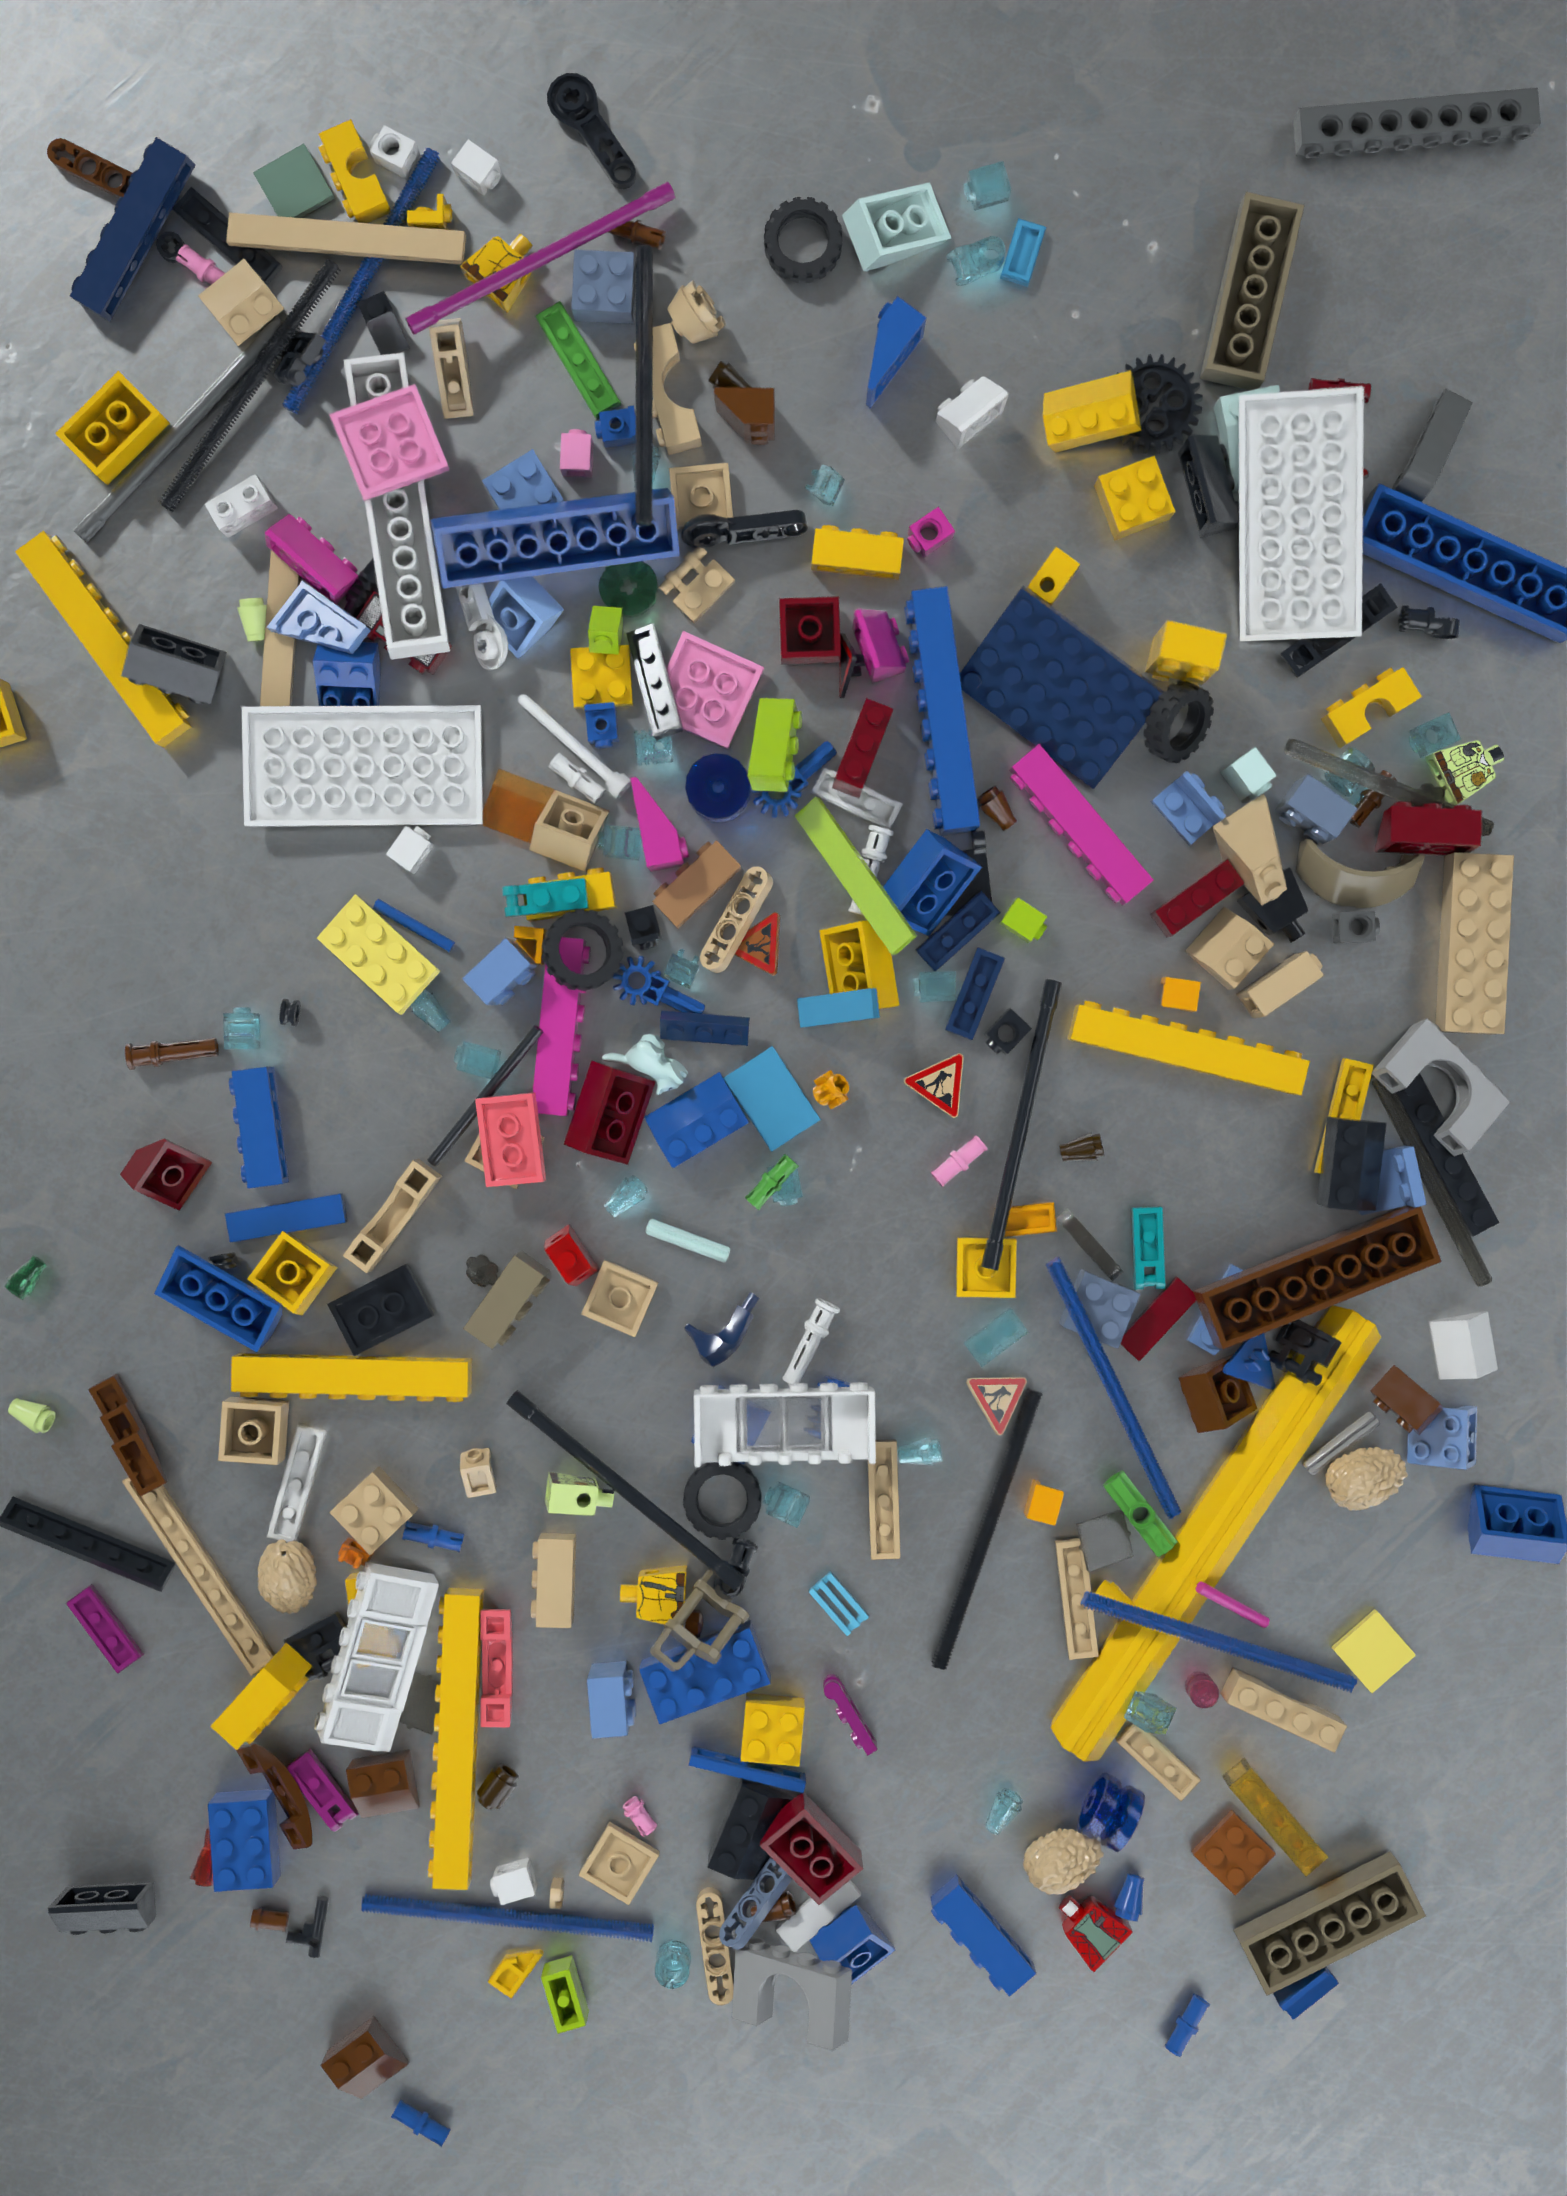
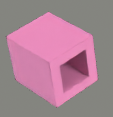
M572 429L569 430V433H561L560 470L563 477L592 478L594 442L591 434H587L584 430Z

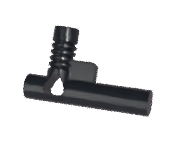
M326 1896L317 1897L313 1923L305 1922L302 1934L300 1932L288 1931L286 1937L287 1944L294 1943L309 1946L308 1956L311 1958L320 1957L329 1898ZM318 1939V1944L313 1943L311 1940Z

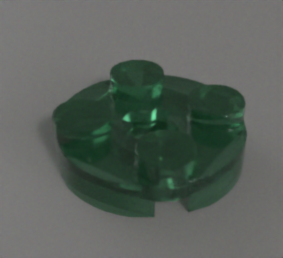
M643 561L605 567V571L600 577L599 593L606 607L622 608L623 617L632 618L644 614L655 604L658 582L653 569ZM625 580H630L631 584H637V588L633 589L632 594L628 595L627 592H621L620 588L624 586Z

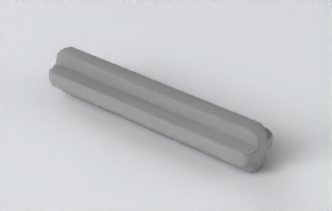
M1367 1412L1305 1459L1303 1466L1311 1475H1315L1380 1425L1379 1420L1373 1413Z

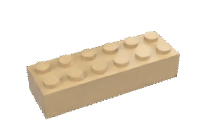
M1454 852L1444 856L1435 1024L1440 1028L1441 1032L1505 1034L1514 855Z

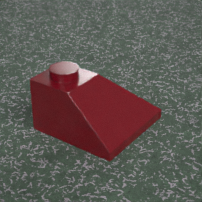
M163 1138L136 1150L120 1175L134 1191L180 1211L212 1162Z

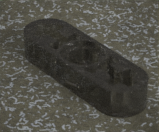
M1067 1208L1056 1217L1064 1229L1112 1282L1124 1272Z

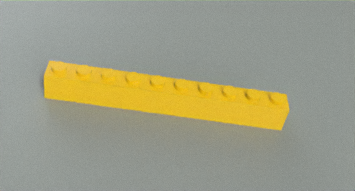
M448 1588L444 1597L441 1596L439 1600V1614L443 1615V1626H439L437 1638L438 1644H442V1655H438L436 1672L441 1673V1684L436 1685L435 1702H440V1711L435 1714L434 1731L439 1732L438 1743H434L433 1761H437V1772H433L431 1783L432 1790H436V1801H432L430 1809V1819H435V1830L430 1831L429 1848L434 1849L433 1859H430L428 1864V1878H433L432 1889L468 1890L472 1880L482 1640H480V1611L483 1609L484 1589Z

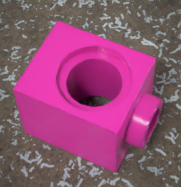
M938 506L909 526L907 541L915 553L920 551L925 558L953 539L955 530ZM925 528H931L936 532L937 537L933 540H926L922 537L921 531Z

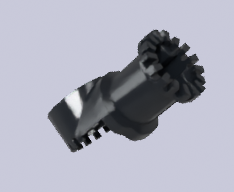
M1409 605L1401 607L1399 616L1402 618L1398 619V621H1401L1398 623L1399 632L1411 629L1423 630L1425 634H1431V637L1437 639H1455L1459 637L1460 620L1452 618L1450 621L1448 617L1447 619L1445 617L1435 618L1434 607H1427L1426 610L1411 609Z
M736 1537L732 1541L734 1547L727 1562L746 1576V1578L733 1593H727L722 1587V1580L717 1577L714 1581V1590L722 1599H732L739 1595L744 1588L750 1572L748 1566L752 1554L756 1553L758 1546L754 1542H750V1540L745 1542L744 1538L742 1540Z

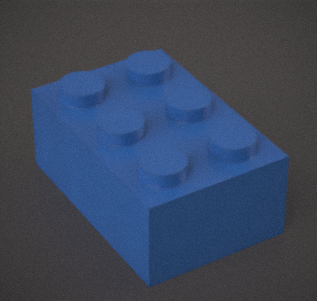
M272 1789L217 1792L208 1803L214 1892L273 1888L281 1876L276 1800Z

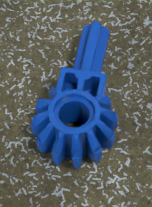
M825 741L795 766L794 780H789L788 792H785L783 798L774 800L769 796L768 791L752 790V794L762 795L753 800L754 805L764 803L761 808L763 815L771 808L772 818H777L778 809H781L785 817L788 816L789 811L786 805L792 809H797L798 804L791 798H801V792L808 787L807 779L836 756L837 751L830 742Z
M631 956L627 957L630 967L626 968L620 963L619 969L624 972L623 975L615 973L612 977L616 980H622V983L613 986L615 991L625 989L619 997L622 1001L629 994H632L630 1005H635L637 996H640L643 1005L649 1001L659 1006V1003L662 1002L680 1012L700 1014L704 1012L705 1004L669 987L670 981L660 977L661 971L649 972L654 967L655 962L650 961L644 968V956H639L638 965L634 964ZM640 972L645 976V984L642 988L634 989L630 986L629 978L633 973Z

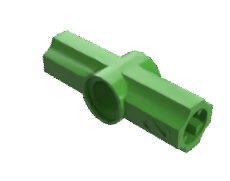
M1121 1470L1107 1479L1103 1487L1155 1555L1159 1557L1171 1550L1178 1541L1126 1473ZM1138 1507L1147 1508L1145 1518L1141 1520L1134 1519V1510Z

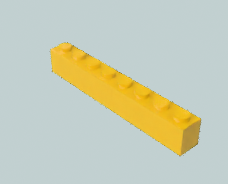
M43 530L15 551L155 744L164 748L192 727L186 720L190 717L188 712L179 702L175 704L170 698V694L161 692L157 687L148 684L137 685L130 682L128 678L121 676L132 636L128 631H121L117 625L120 622L117 615L110 607L105 609L99 601L102 595L92 583L87 584L82 577L85 572L75 559L70 561L64 552L68 549L57 535L52 537Z
M1085 1000L1084 1005L1079 1004L1075 1006L1068 1040L1302 1096L1310 1061L1302 1059V1053L1285 1050L1284 1054L1273 1052L1274 1046L1256 1043L1255 1047L1244 1045L1245 1039L1228 1036L1227 1040L1215 1038L1216 1032L1199 1029L1198 1033L1187 1031L1188 1025L1170 1022V1026L1158 1024L1159 1018L1142 1015L1141 1019L1129 1017L1130 1011L1113 1007L1112 1012L1101 1010L1102 1004Z
M238 1353L232 1356L231 1392H240V1397H257L258 1393H270L269 1397L286 1398L288 1393H298L299 1398L313 1399L317 1398V1394H328L329 1399H346V1395H358L359 1400H374L376 1395H384L390 1401L405 1400V1396H416L417 1401H434V1397H446L447 1402H462L464 1397H468L472 1393V1358Z

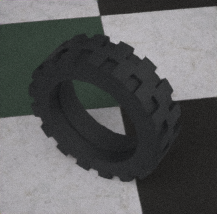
M795 197L793 201L788 203L786 200L780 204L778 210L774 209L772 211L770 219L765 225L764 247L766 258L769 259V264L773 270L776 269L784 279L786 277L790 278L791 282L799 283V281H805V283H812L816 278H819V280L824 278L829 270L832 271L835 268L836 262L841 256L842 226L837 220L836 213L833 210L830 211L826 203L822 201L820 203L815 202V198L807 197V200ZM807 218L815 220L823 226L827 233L828 244L821 257L812 262L800 263L790 260L783 254L778 240L780 231L787 223L794 219Z
M1183 680L1177 681V684H1170L1167 687V691H1162V694L1158 696V701L1154 702L1151 706V714L1147 716L1145 724H1147L1143 736L1146 737L1144 741L1145 747L1149 748L1148 751L1151 754L1169 763H1180L1181 759H1188L1191 752L1195 753L1199 748L1198 744L1204 741L1207 735L1205 733L1207 728L1211 726L1212 721L1210 718L1214 713V708L1211 707L1213 698L1209 696L1210 693L1191 682ZM1188 704L1187 717L1182 728L1175 737L1169 740L1171 726L1175 717Z
M579 909L564 914L546 931L545 939L542 942V960L548 967L546 968L550 976L553 975L556 978L555 981L558 984H564L570 990L588 991L598 988L609 981L619 970L620 961L623 959L624 953L621 948L623 940L617 934L619 932L617 927L609 923V918L604 915L601 917L598 915V912L593 910L588 912L584 911V909ZM576 926L588 927L596 931L602 938L606 947V958L603 965L596 972L578 974L569 970L562 962L559 954V942L562 935L568 929Z
M705 1462L701 1467H697L689 1477L684 1490L683 1506L688 1521H691L693 1527L698 1532H703L709 1538L717 1537L718 1540H726L729 1537L736 1538L751 1528V1525L757 1520L762 1493L757 1477L753 1475L747 1466L745 1467L739 1462H731L729 1466H720L719 1462ZM724 1474L732 1476L741 1482L746 1490L747 1503L745 1510L738 1518L730 1522L720 1523L709 1519L703 1514L699 1507L698 1494L706 1480L713 1476Z

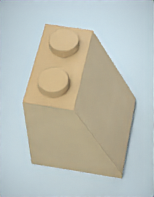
M1262 794L1214 825L1213 830L1222 861L1229 860L1245 882L1243 885L1261 905H1264L1268 901L1278 898L1282 892L1287 890L1267 798Z

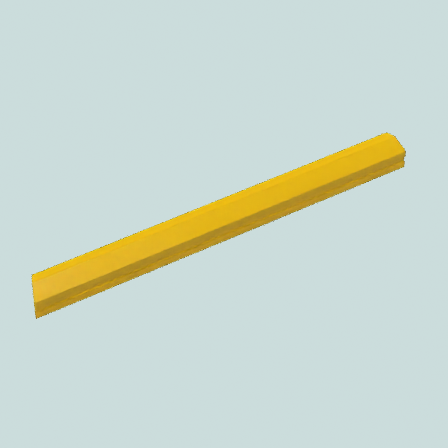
M1334 1305L1326 1308L1314 1327L1342 1343L1327 1368L1317 1363L1314 1370L1322 1375L1321 1383L1317 1386L1310 1382L1304 1383L1289 1371L1282 1374L1275 1388L1270 1392L1174 1536L1178 1542L1171 1550L1160 1557L1132 1599L1135 1605L1140 1607V1609L1143 1608V1610L1153 1611L1154 1613L1170 1617V1619L1174 1618L1177 1621L1180 1620L1181 1622L1184 1621V1623L1191 1624L1207 1600L1205 1596L1196 1592L1197 1584L1204 1582L1215 1588L1381 1339L1374 1323L1366 1320L1359 1313L1351 1309ZM1296 1353L1293 1360L1301 1364L1305 1356ZM1120 1618L1098 1650L1099 1657L1092 1659L1052 1719L1051 1730L1060 1745L1084 1762L1100 1760L1179 1642V1636L1176 1638V1635L1173 1637L1172 1634L1162 1633V1631L1159 1632L1156 1629L1152 1630V1628H1146L1145 1625L1142 1627V1625L1139 1626V1623L1137 1625L1135 1622L1132 1624V1621L1129 1623L1125 1619L1122 1620Z

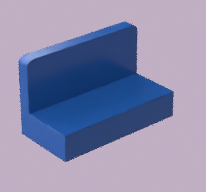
M1324 1967L1274 1992L1273 1995L1283 2011L1286 2010L1294 2020L1337 1986L1339 1982L1330 1970Z

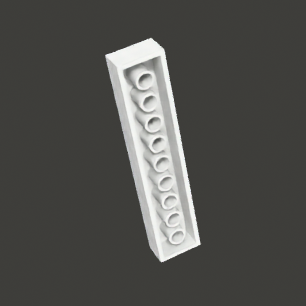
M404 353L344 360L351 406L409 386ZM424 480L365 500L386 643L391 660L450 652Z

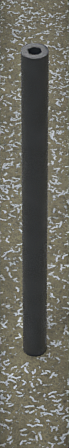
M534 1025L477 1098L493 1097L543 1034V1030L540 1027ZM475 1100L427 1159L431 1165L438 1166L477 1117Z

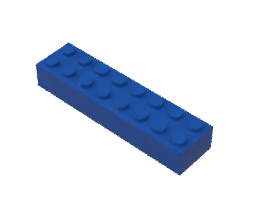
M1380 483L1370 492L1363 507L1362 554L1553 641L1562 643L1567 640V568Z
M668 488L652 490V524L650 526H639L636 524L635 492L431 519L442 588L680 556L674 496Z
M948 587L911 591L910 599L906 601V607H904L906 625H912L910 636H908L910 654H916L912 672L914 683H920V690H918V695H916L918 713H924L920 730L922 742H928V749H926L924 759L926 771H932L933 778L930 779L928 788L930 800H936L937 808L932 812L934 830L940 829V836L974 832L980 826Z

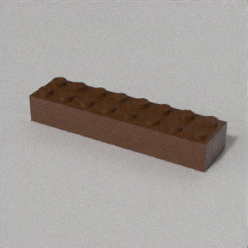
M1404 1206L1193 1290L1213 1345L1226 1349L1442 1261L1421 1206Z

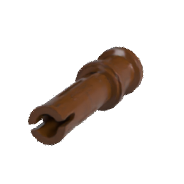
M216 1037L169 1044L151 1041L147 1045L133 1046L130 1043L125 1046V1059L129 1070H135L136 1066L153 1065L154 1067H160L164 1062L219 1056V1045Z

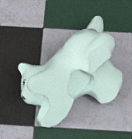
M653 1034L643 1035L641 1040L626 1055L609 1053L602 1056L604 1061L630 1065L635 1070L653 1077L658 1086L657 1095L664 1091L677 1089L679 1084L684 1082L682 1077L685 1078L688 1075L687 1070L680 1062L667 1058L664 1055V1042L660 1037Z

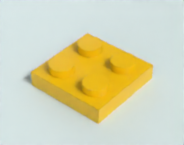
M620 645L619 655L589 652V647L570 648L574 709H584L586 704L614 702L616 707L633 706L629 645Z
M957 1237L956 1297L1016 1298L1017 1239L1004 1238V1247L997 1271L981 1267L988 1238Z

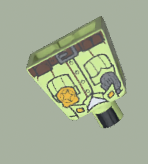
M1476 740L1437 751L1425 757L1448 808L1463 802L1494 780L1496 774L1492 766L1504 761V754L1498 745L1484 750L1481 742Z
M548 1472L545 1504L548 1513L594 1516L596 1506L612 1508L614 1490L599 1488L595 1478ZM587 1493L584 1498H577L580 1494Z

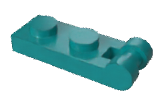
M585 878L502 887V893L506 897L507 907L504 908L505 917L589 909ZM518 895L527 896L526 906H519Z
M1163 1207L1131 1208L1134 1289L1144 1290L1147 1286H1154L1155 1289H1165ZM1154 1266L1153 1275H1144V1267Z

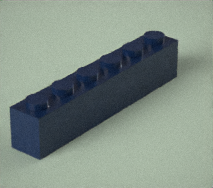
M157 137L153 143L146 147L143 154L144 160L139 169L132 173L125 195L116 202L115 213L112 219L102 228L99 243L88 254L86 266L81 276L74 280L71 287L70 297L109 322H111L196 166L186 154Z

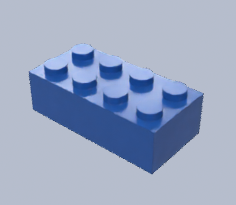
M751 1620L738 1626L720 1652L721 1657L716 1664H712L693 1654L681 1669L673 1672L654 1656L641 1660L639 1671L659 1725L771 1684V1673ZM721 1631L698 1640L711 1646ZM681 1645L663 1653L673 1662L677 1663L688 1649Z

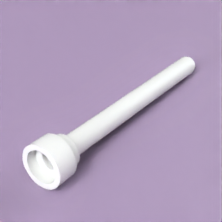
M523 694L519 697L518 702L524 709L606 781L605 785L608 787L609 793L618 799L627 791L631 785V780L624 773L619 774L618 772L614 773L529 696Z

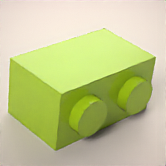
M573 1955L545 1963L541 1980L557 2034L586 2026L589 2008Z

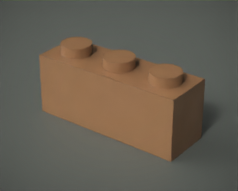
M717 840L713 844L709 841L697 851L696 854L699 857L691 865L688 862L684 863L675 872L677 878L670 885L665 882L653 893L656 898L652 902L678 929L742 869L741 865Z

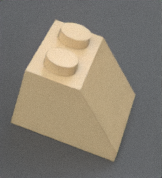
M245 259L241 260L198 295L237 346L284 310V307Z
M554 790L535 823L529 850L585 871L594 854L610 810Z
M1223 907L1188 946L1185 952L1226 989L1231 990L1241 983L1273 947L1274 943L1253 924Z

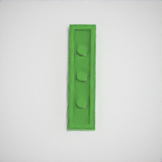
M559 301L535 315L536 320L595 419L598 420L600 418L599 412L611 411L620 407V400L562 302Z

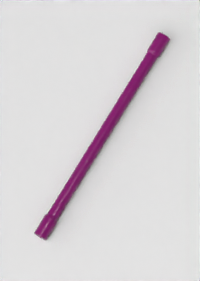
M667 181L644 193L642 197L450 297L411 314L405 318L413 335L421 332L453 312L639 215L674 200L675 193L673 188Z

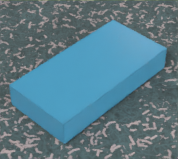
M1018 218L1000 279L1028 287L1045 234V226Z

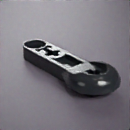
M565 73L558 76L550 84L547 92V104L551 113L559 121L578 132L616 188H630L636 180L635 166L600 115L597 93L593 84L585 76L578 73ZM571 93L573 96L578 94L577 103L573 104L571 101L566 103V94ZM601 143H605L607 146L612 144L611 153L615 158L612 163L605 151L600 153ZM620 166L628 167L631 171V176L625 181L618 180L614 175L615 170Z
M800 510L725 518L714 514H702L690 519L684 525L681 538L689 546L709 548L726 540L728 545L795 537L804 534L808 526L805 513Z

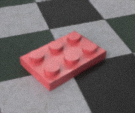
M536 1093L475 1099L486 1187L546 1181Z

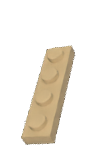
M875 1440L876 1464H870L868 1461L871 1560L900 1559L897 1440Z
M1083 1537L1055 1541L1068 1658L1073 1660L1099 1657L1094 1612L1091 1608L1088 1610L1087 1607L1084 1608L1083 1604H1081L1084 1593L1086 1591L1091 1592L1085 1539Z

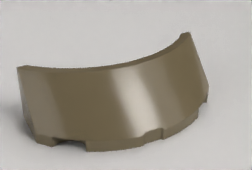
M1306 839L1299 842L1295 872L1301 880H1304L1316 892L1317 896L1341 907H1355L1356 909L1372 908L1398 899L1414 886L1424 862L1425 854L1401 855L1398 864L1385 867L1384 871H1361L1335 862L1325 855L1313 840Z

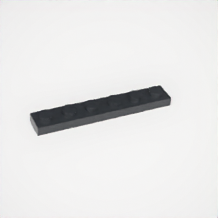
M1419 1073L1407 1088L1394 1094L1469 1235L1474 1237L1500 1222L1463 1153L1453 1156L1433 1136L1445 1122V1119Z
M14 1496L0 1516V1527L160 1592H162L175 1569V1562Z

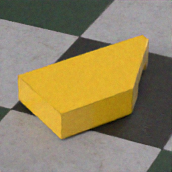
M537 1949L506 1954L489 1977L488 1983L512 1999L541 1959L544 1951Z

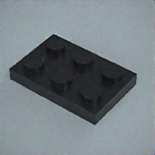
M408 1263L327 1304L353 1356L434 1316Z

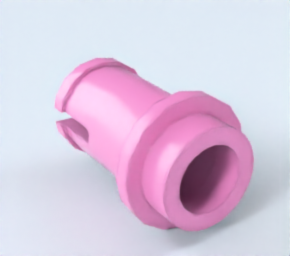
M634 1796L623 1805L625 1817H630L641 1836L644 1837L656 1829L657 1823L643 1806V1799H638L637 1796Z

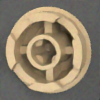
M694 280L686 286L681 285L668 306L669 314L673 319L671 321L672 326L681 337L684 335L693 344L718 336V331L726 326L723 316L720 315L717 318L715 315L717 312L713 306L715 304L701 285L696 287Z

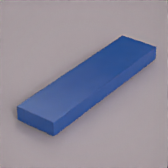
M342 1193L225 1214L230 1243L277 1235L282 1231L289 1233L347 1222Z
M696 1746L692 1747L689 1766L804 1793L806 1774L803 1772L765 1763L740 1761L741 1757Z

